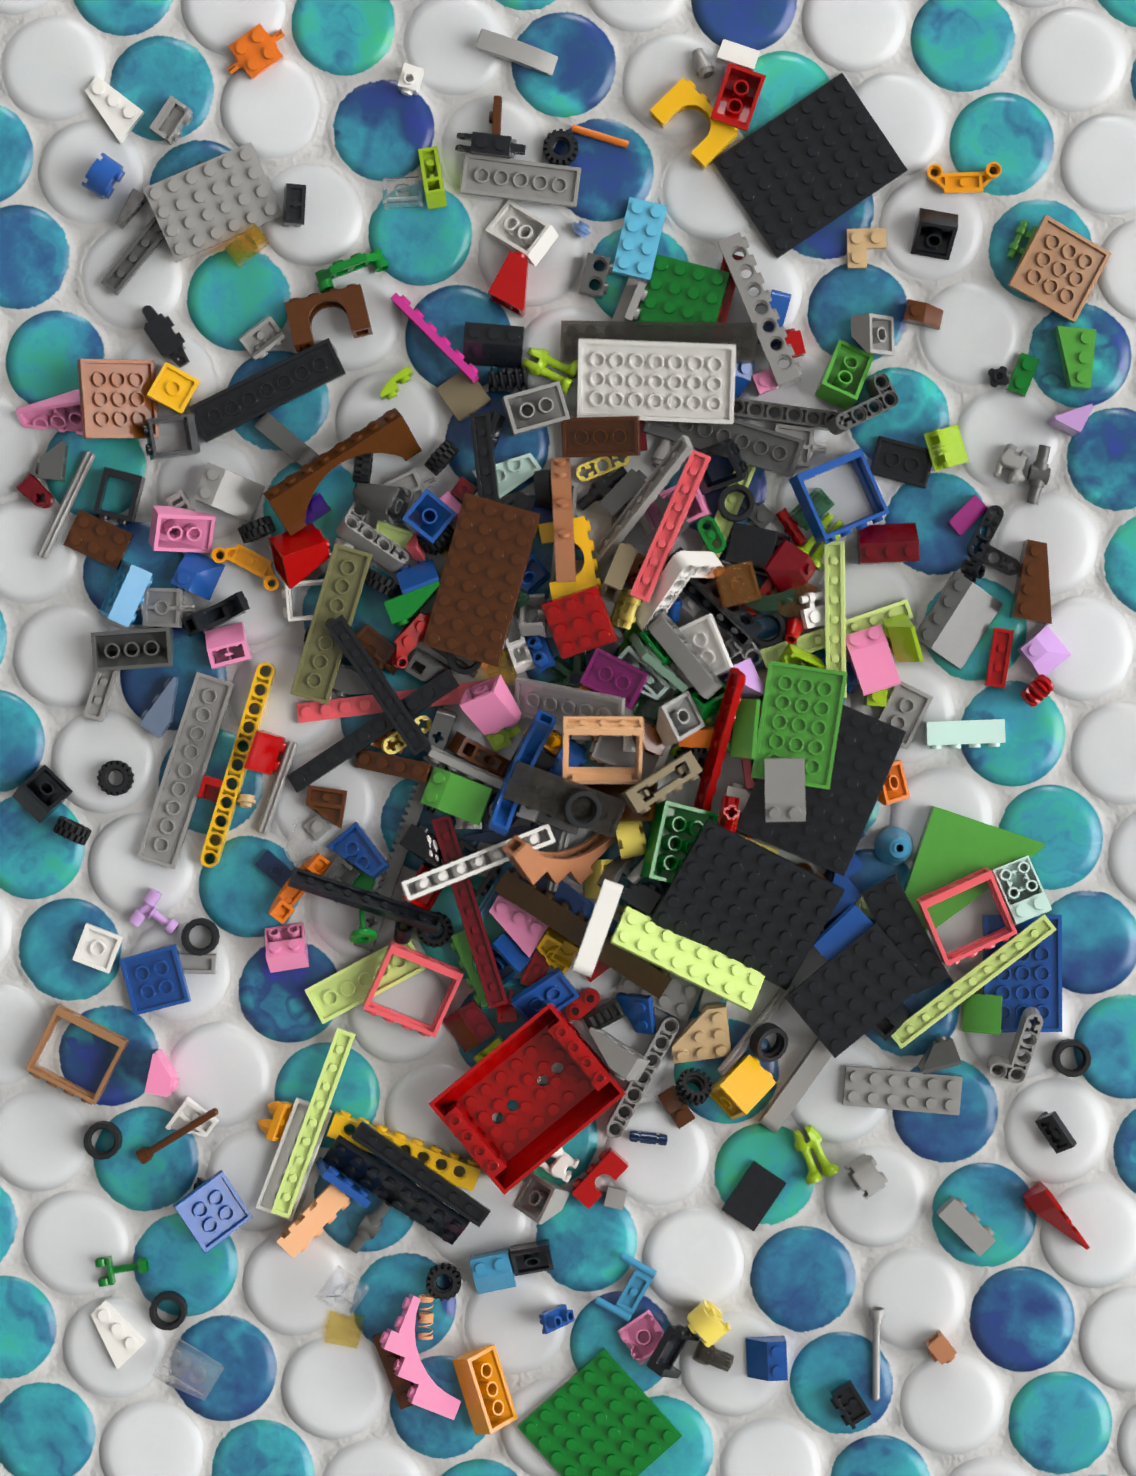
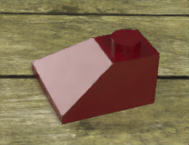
M783 539L763 569L778 593L785 594L808 583L817 567L807 553L788 540Z

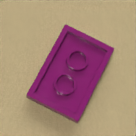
M597 647L579 683L598 693L625 698V706L633 709L650 674Z

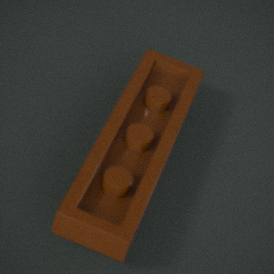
M363 749L357 753L354 767L428 783L432 763Z
M381 1332L373 1335L372 1338L399 1407L404 1409L414 1405L407 1401L409 1398L407 1393L409 1388L413 1386V1383L394 1374V1364L401 1356L380 1347V1338L383 1333Z

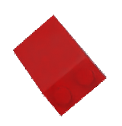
M729 63L710 119L747 132L766 75Z
M257 730L244 768L273 775L274 771L277 772L281 762L278 758L280 753L284 754L287 745L284 742L285 737L265 730Z

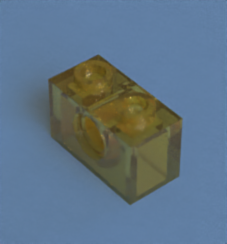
M254 224L225 247V250L236 264L241 267L270 244V242L257 225Z

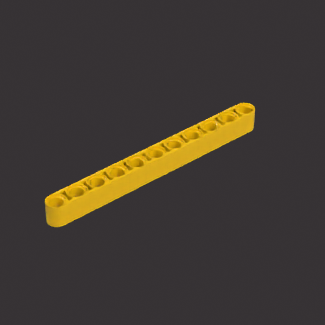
M264 662L259 664L254 675L200 856L202 865L208 868L216 866L221 859L237 805L236 801L239 798L247 772L244 766L256 731L260 728L276 675V669L270 663ZM264 666H269L271 669V674L268 677H264L261 673ZM260 684L265 687V693L261 696L256 693V687ZM254 703L260 707V711L257 714H253L250 711V707ZM247 722H251L254 725V730L251 733L245 731V724ZM241 741H246L249 745L248 750L245 752L239 749ZM237 759L243 763L241 770H236L233 766L234 761ZM231 778L237 781L235 789H231L228 786V781ZM225 797H229L232 801L229 808L224 807L222 803ZM220 815L226 818L224 826L217 824V818ZM214 834L219 835L221 839L218 845L213 844L211 841V837ZM208 853H212L215 856L213 864L206 861Z

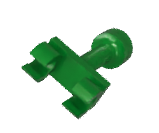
M112 1256L100 1257L95 1260L96 1267L107 1266L108 1276L98 1279L99 1287L114 1285L116 1283L115 1273L138 1270L140 1274L149 1272L147 1257L138 1258L136 1263L115 1267L113 1266Z

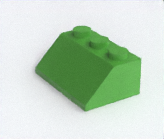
M741 698L736 711V720L731 729V741H728L726 748L729 757L755 759L760 700Z

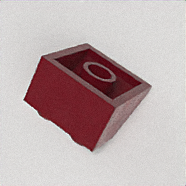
M475 998L443 1019V1022L464 1052L477 1046L496 1033L497 1030L481 1006L477 1005Z

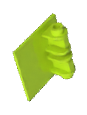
M958 424L923 434L934 472L969 462Z

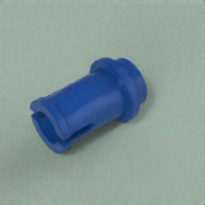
M680 597L676 598L668 610V616L674 623L680 620V607L683 605Z

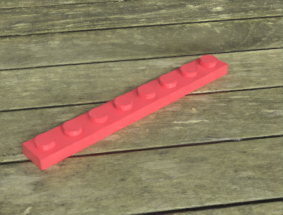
M693 450L689 456L629 594L630 596L649 603L711 460L710 456Z

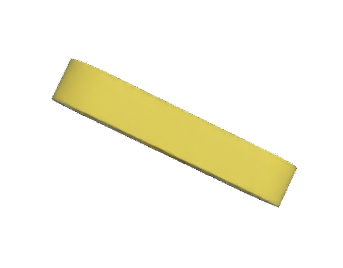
M610 456L598 457L578 466L576 476L581 482L591 481L622 466L625 467L629 463L630 456H626L624 463L620 461L614 462L616 467L613 468L608 458ZM612 456V460L616 459L618 456ZM600 460L607 461L609 467L606 471H600L597 468V463ZM590 464H594V469L598 474L594 475L592 471L588 473V478L579 475L582 472V468L589 470L592 469Z
M425 715L417 716L414 720L418 725L420 724V719L422 721L426 720V728H421L424 734L427 733L432 726L431 719ZM397 730L383 739L381 743V749L386 754H396L407 746ZM397 738L402 743L401 746L400 743L393 745L394 750L386 748L388 741L394 742Z

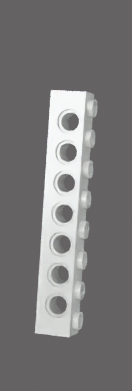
M549 824L518 835L536 850L556 842ZM511 839L401 882L400 884L407 902L509 862L510 859L502 848Z

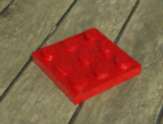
M597 585L542 603L541 605L561 659L618 640Z

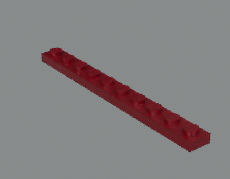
M450 815L431 820L444 865L463 858ZM466 878L451 884V888L489 1009L507 1004L508 1000L470 878Z

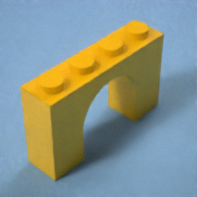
M683 77L650 109L649 115L663 129L681 111L692 109L701 112L709 122L710 131L707 137L691 152L690 157L704 170L737 138L738 129L710 119L713 107L709 104L710 100L703 93L700 95L695 90L696 86L691 80H686Z
M585 516L573 518L574 544L583 553V568L576 575L575 582H549L552 600L595 585L598 586L599 590L602 588L600 578H596L595 570H598L597 559L592 558L591 551H595L593 539L589 540L588 532L591 531L590 521L585 520ZM553 522L539 524L541 544L554 543Z

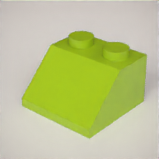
M905 613L882 620L884 625L882 628L886 639H888L891 654L897 662L924 661L915 626Z

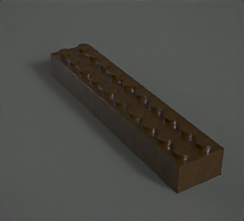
M507 868L495 886L494 891L580 947L589 923L588 916L579 910L577 913L571 910L572 906L564 900H561V902L554 899L555 894L547 889L542 891L538 888L539 884L537 882L534 885L521 877L516 868ZM614 933L607 934L598 959L659 999L672 980L670 972L611 944L610 941Z

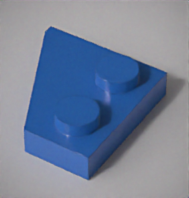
M624 992L616 994V999L635 1032L653 1035L656 1032L652 995L626 994Z

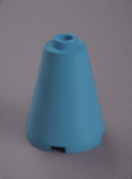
M887 827L876 836L874 850L877 857L883 863L900 865L911 856L913 841L909 833L904 829Z

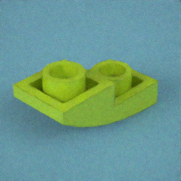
M409 366L399 371L387 382L380 393L383 400L386 398L391 400L398 396L397 392L400 390L397 383L404 384L411 380L413 372Z

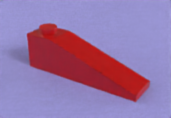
M1041 1181L1022 1194L1025 1199L1023 1204L1029 1212L1033 1210L1038 1216L1086 1250L1090 1248L1076 1227L1072 1225V1221L1062 1210V1207Z

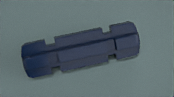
M633 1130L630 1131L629 1135L631 1142L640 1141V1143L655 1145L658 1143V1145L663 1146L667 1144L668 1139L666 1134L638 1133V1131Z

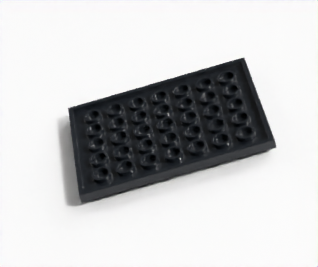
M843 73L712 161L777 259L907 172V168Z
M843 705L830 790L805 786L806 822H766L765 780L757 779L736 830L845 876L906 731Z
M707 819L650 917V922H654L657 926L670 930L674 934L710 947L712 950L718 951L728 958L760 972L765 976V980L787 990L845 890L825 878Z

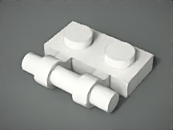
M821 589L816 593L807 592L805 595L799 596L800 604H806V609L800 610L803 628L809 629L825 625V589ZM816 600L821 601L820 606L815 607Z

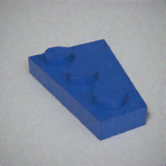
M357 822L326 846L374 879L390 867Z
M320 1156L315 1163L321 1177L367 1208L371 1203L368 1196L369 1193L364 1188L357 1187L350 1178L341 1174L336 1168L322 1160L323 1158Z

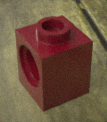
M461 476L450 493L463 502L465 493L475 495L478 487Z

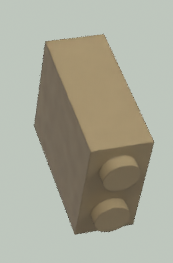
M620 542L600 590L602 598L613 603H617L638 552V549L632 544Z

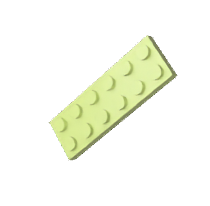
M411 940L409 943L403 945L413 950H416ZM389 944L305 989L322 1024L364 1002ZM392 954L374 997L420 973L426 967Z

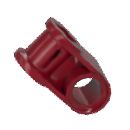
M28 473L16 486L19 492L38 507L47 509L54 503L53 495L31 473ZM42 495L45 496L44 499H45L46 501H45L44 503L41 502L42 499H41L40 497H41Z

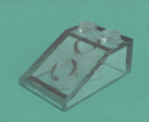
M175 1337L152 1376L173 1388L205 1401L225 1366L180 1338Z

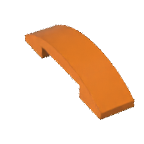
M318 852L299 868L323 876L332 863ZM290 878L277 894L268 912L281 924H284L295 911L293 906L305 893V891L288 886Z

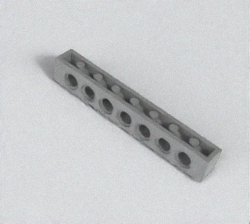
M739 232L718 241L719 248L778 388L780 389L801 380L800 374L803 373L799 362L795 363L792 358L795 355L792 345H787L784 339L787 337L786 331L783 326L779 327L777 320L780 317L776 308H771L769 302L772 301L769 291H764L762 284L765 282L761 272L757 273L754 266L757 263L754 255H749L747 248L750 246L746 237H741ZM736 252H742L744 257L741 260H735L733 255ZM749 270L751 271V276L743 278L741 277V272ZM751 288H757L759 293L756 296H750L748 291ZM763 305L767 310L764 314H758L756 308ZM765 324H773V331L765 332L763 330ZM778 341L782 344V347L779 350H773L771 344ZM786 359L790 364L787 368H781L778 365L779 361Z

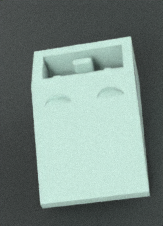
M1029 856L992 870L1015 926L1052 910Z

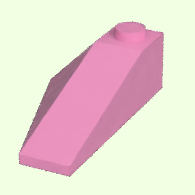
M79 389L15 410L22 427L41 430L50 428L57 429L58 432L62 433L72 431L76 432L77 435H83Z

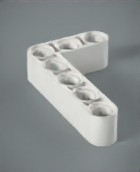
M679 551L673 555L662 571L649 603L642 601L636 610L635 622L642 632L648 631V626L662 613L666 614L690 578H716L723 573L725 567L714 552Z
M604 879L579 951L573 958L570 967L571 971L588 977L592 976L621 896L623 885Z

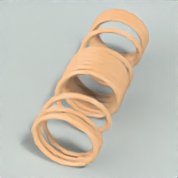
M419 1295L420 1302L431 1303L434 1301L433 1295ZM432 1307L419 1309L429 1312L419 1313L418 1322L431 1324L418 1327L432 1330V1328L427 1327L433 1324L434 1313L427 1310ZM432 1332L419 1333L418 1339L431 1340L433 1339Z

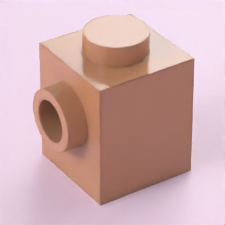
M940 1330L925 1341L926 1346L930 1350L928 1354L934 1362L939 1361L943 1365L955 1358L957 1353L955 1348Z

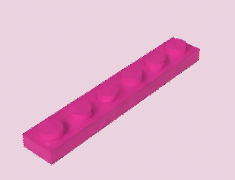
M395 293L391 297L392 302L473 384L479 380L476 367L472 363L468 365L463 360L465 358L458 349L454 351L450 347V341L444 335L440 337L436 333L438 331L431 322L427 324L423 320L424 315L417 308L413 310L409 306L411 302L404 295L400 297Z

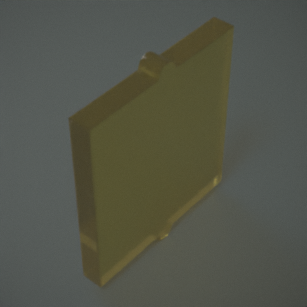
M330 1310L328 1324L325 1326L327 1330L324 1342L358 1348L360 1335L363 1333L361 1329L364 1316Z

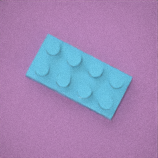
M629 197L612 269L613 274L650 282L668 206Z

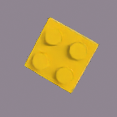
M165 362L146 397L182 415L200 381Z

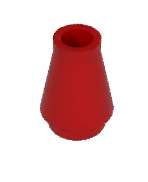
M791 617L785 623V640L789 644H795L804 630L802 619L799 617Z

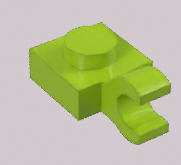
M517 725L507 731L505 728H502L498 733H490L486 736L494 751L497 752L512 744L510 738L522 732V730Z

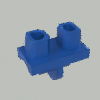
M539 635L526 640L534 666L539 674L546 668L556 665L553 653L545 637Z
M566 1304L539 1314L540 1324L543 1325V1334L555 1331L575 1320L573 1310H567Z

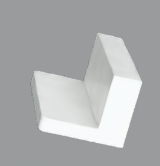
M724 39L716 62L726 66L732 63L754 71L760 52Z

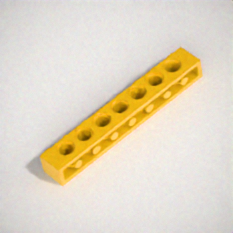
M336 1111L327 1136L336 1139L341 1135L360 1149L372 1153L352 1139L353 1133H348L345 1129L347 1124H352L357 1129L362 1120L367 1124L370 1121L362 1117L358 1119L351 1117L352 1114L347 1111ZM369 1124L397 1145L409 1146V1153L419 1159L418 1154L420 1152H426L429 1158L426 1161H422L424 1164L454 1185L473 1192L481 1171V1167L475 1160L468 1159L466 1161L460 1158L461 1155L454 1152L445 1153L441 1147L436 1145L429 1147L424 1145V1141L420 1139H408L406 1134L395 1131L393 1133L387 1131L388 1128L386 1126ZM444 1159L447 1165L444 1168H440L437 1166L436 1161ZM462 1166L465 1169V1173L461 1175L456 1174L454 1168Z

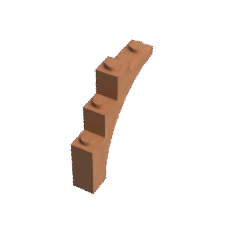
M558 457L550 459L556 582H575L570 458Z
M602 827L593 836L572 848L557 852H543L533 849L526 841L515 835L502 850L521 877L533 885L543 875L556 885L566 875L581 885L593 872L591 866L617 838Z

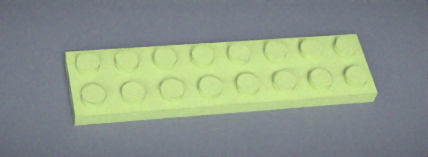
M628 906L625 907L610 941L611 944L747 1011L752 1010L765 979L764 975L734 959L728 958L718 951L712 950L710 947L674 934L670 930H665L654 922H650V917Z

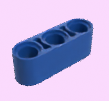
M772 289L770 295L772 301L769 303L772 309L776 308L780 317L777 322L779 327H781L785 321L791 294ZM771 323L765 324L763 327L765 332H771L774 329V325ZM778 341L773 342L771 348L776 349Z

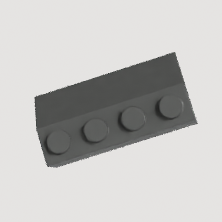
M171 627L91 633L94 672L173 666L174 636L173 628Z

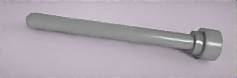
M870 1307L869 1317L873 1321L872 1399L878 1401L880 1399V1322L884 1318V1308Z

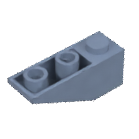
M175 676L165 682L163 685L164 691L161 695L158 693L151 702L153 703L151 709H146L140 717L142 720L140 725L158 738H162L173 722L179 678Z

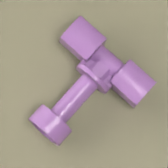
M152 888L143 899L145 901L140 909L137 908L129 921L139 927L145 918L149 920L152 917L165 926L166 929L164 931L171 936L180 923L175 919L170 921L156 911L158 907L155 904L162 894Z

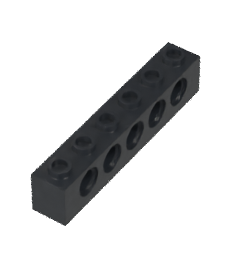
M681 547L678 548L675 552H673V553L668 557L666 563L668 564V562L670 561V559L673 557L674 554H676V553L679 552V551H685V550H683ZM690 578L682 589L706 614H712L715 622L744 650L765 629L714 578Z

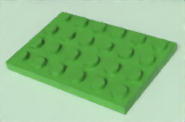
M769 661L751 778L765 780V758L804 757L805 786L830 790L848 672Z

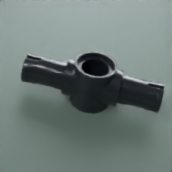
M622 466L610 476L603 475L590 485L589 492L576 503L584 511L595 501L599 502L628 472Z

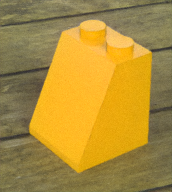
M749 1054L742 1057L726 1076H722L711 1086L712 1091L709 1096L734 1120L747 1115L776 1082L772 1074L762 1068L759 1060Z

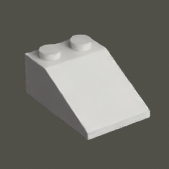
M510 200L506 202L485 230L512 252L519 251L526 255L525 259L535 267L559 237L551 224Z

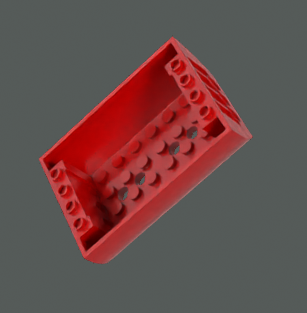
M550 1002L433 1099L429 1105L505 1195L626 1093L612 1071L567 1017ZM554 1063H561L563 1065L562 1072L555 1073L552 1070V1065ZM540 1075H545L548 1078L546 1085L538 1084L537 1078ZM510 1100L517 1101L518 1108L516 1110H510L507 1107V1103ZM496 1112L503 1115V1120L499 1123L494 1122L492 1119V1115Z

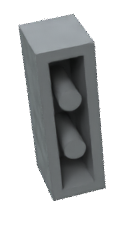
M951 1196L936 1213L980 1257L996 1241L992 1236L994 1232L987 1225L983 1227L979 1223L981 1219L973 1211L969 1213L965 1209L967 1205L959 1197L955 1199Z

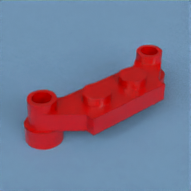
M418 612L393 639L395 652L391 655L390 662L394 667L402 669L407 667L408 654L425 637L431 612L426 614Z

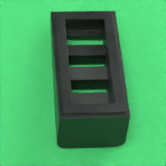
M614 998L587 1013L582 1018L589 1029L590 1027L602 1029L623 1018L626 1014L618 1000ZM612 1005L614 1006L615 1010L617 1011V1013H618L617 1015H614V1014H613V1012H612V1010H611V1008H610ZM607 1009L611 1016L610 1019H607L603 1010ZM600 1013L605 1022L601 1023L596 1014ZM592 1016L598 1025L596 1027H594L590 1020V1017Z

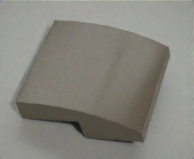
M461 371L436 388L459 423L491 402L490 397L479 381L473 384Z

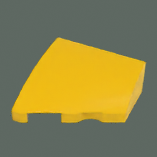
M548 927L536 948L545 956L549 966L552 965L554 969L559 967L565 974L580 947Z

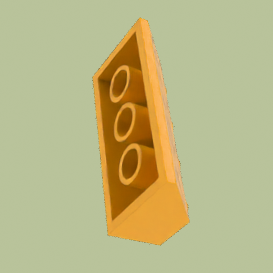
M495 1344L464 1353L452 1360L475 1435L492 1434L518 1419Z

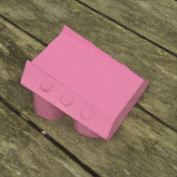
M647 1310L617 1331L639 1365L649 1361L665 1333L650 1310Z

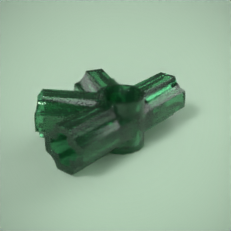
M587 651L569 657V663L556 655L554 658L556 665L547 668V670L559 678L548 683L573 688L583 685L581 683H571L570 677L573 674H579L582 678L588 666L586 664Z

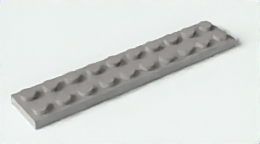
M196 672L137 858L171 869L176 868L198 800L197 796L210 763L235 685L234 683Z

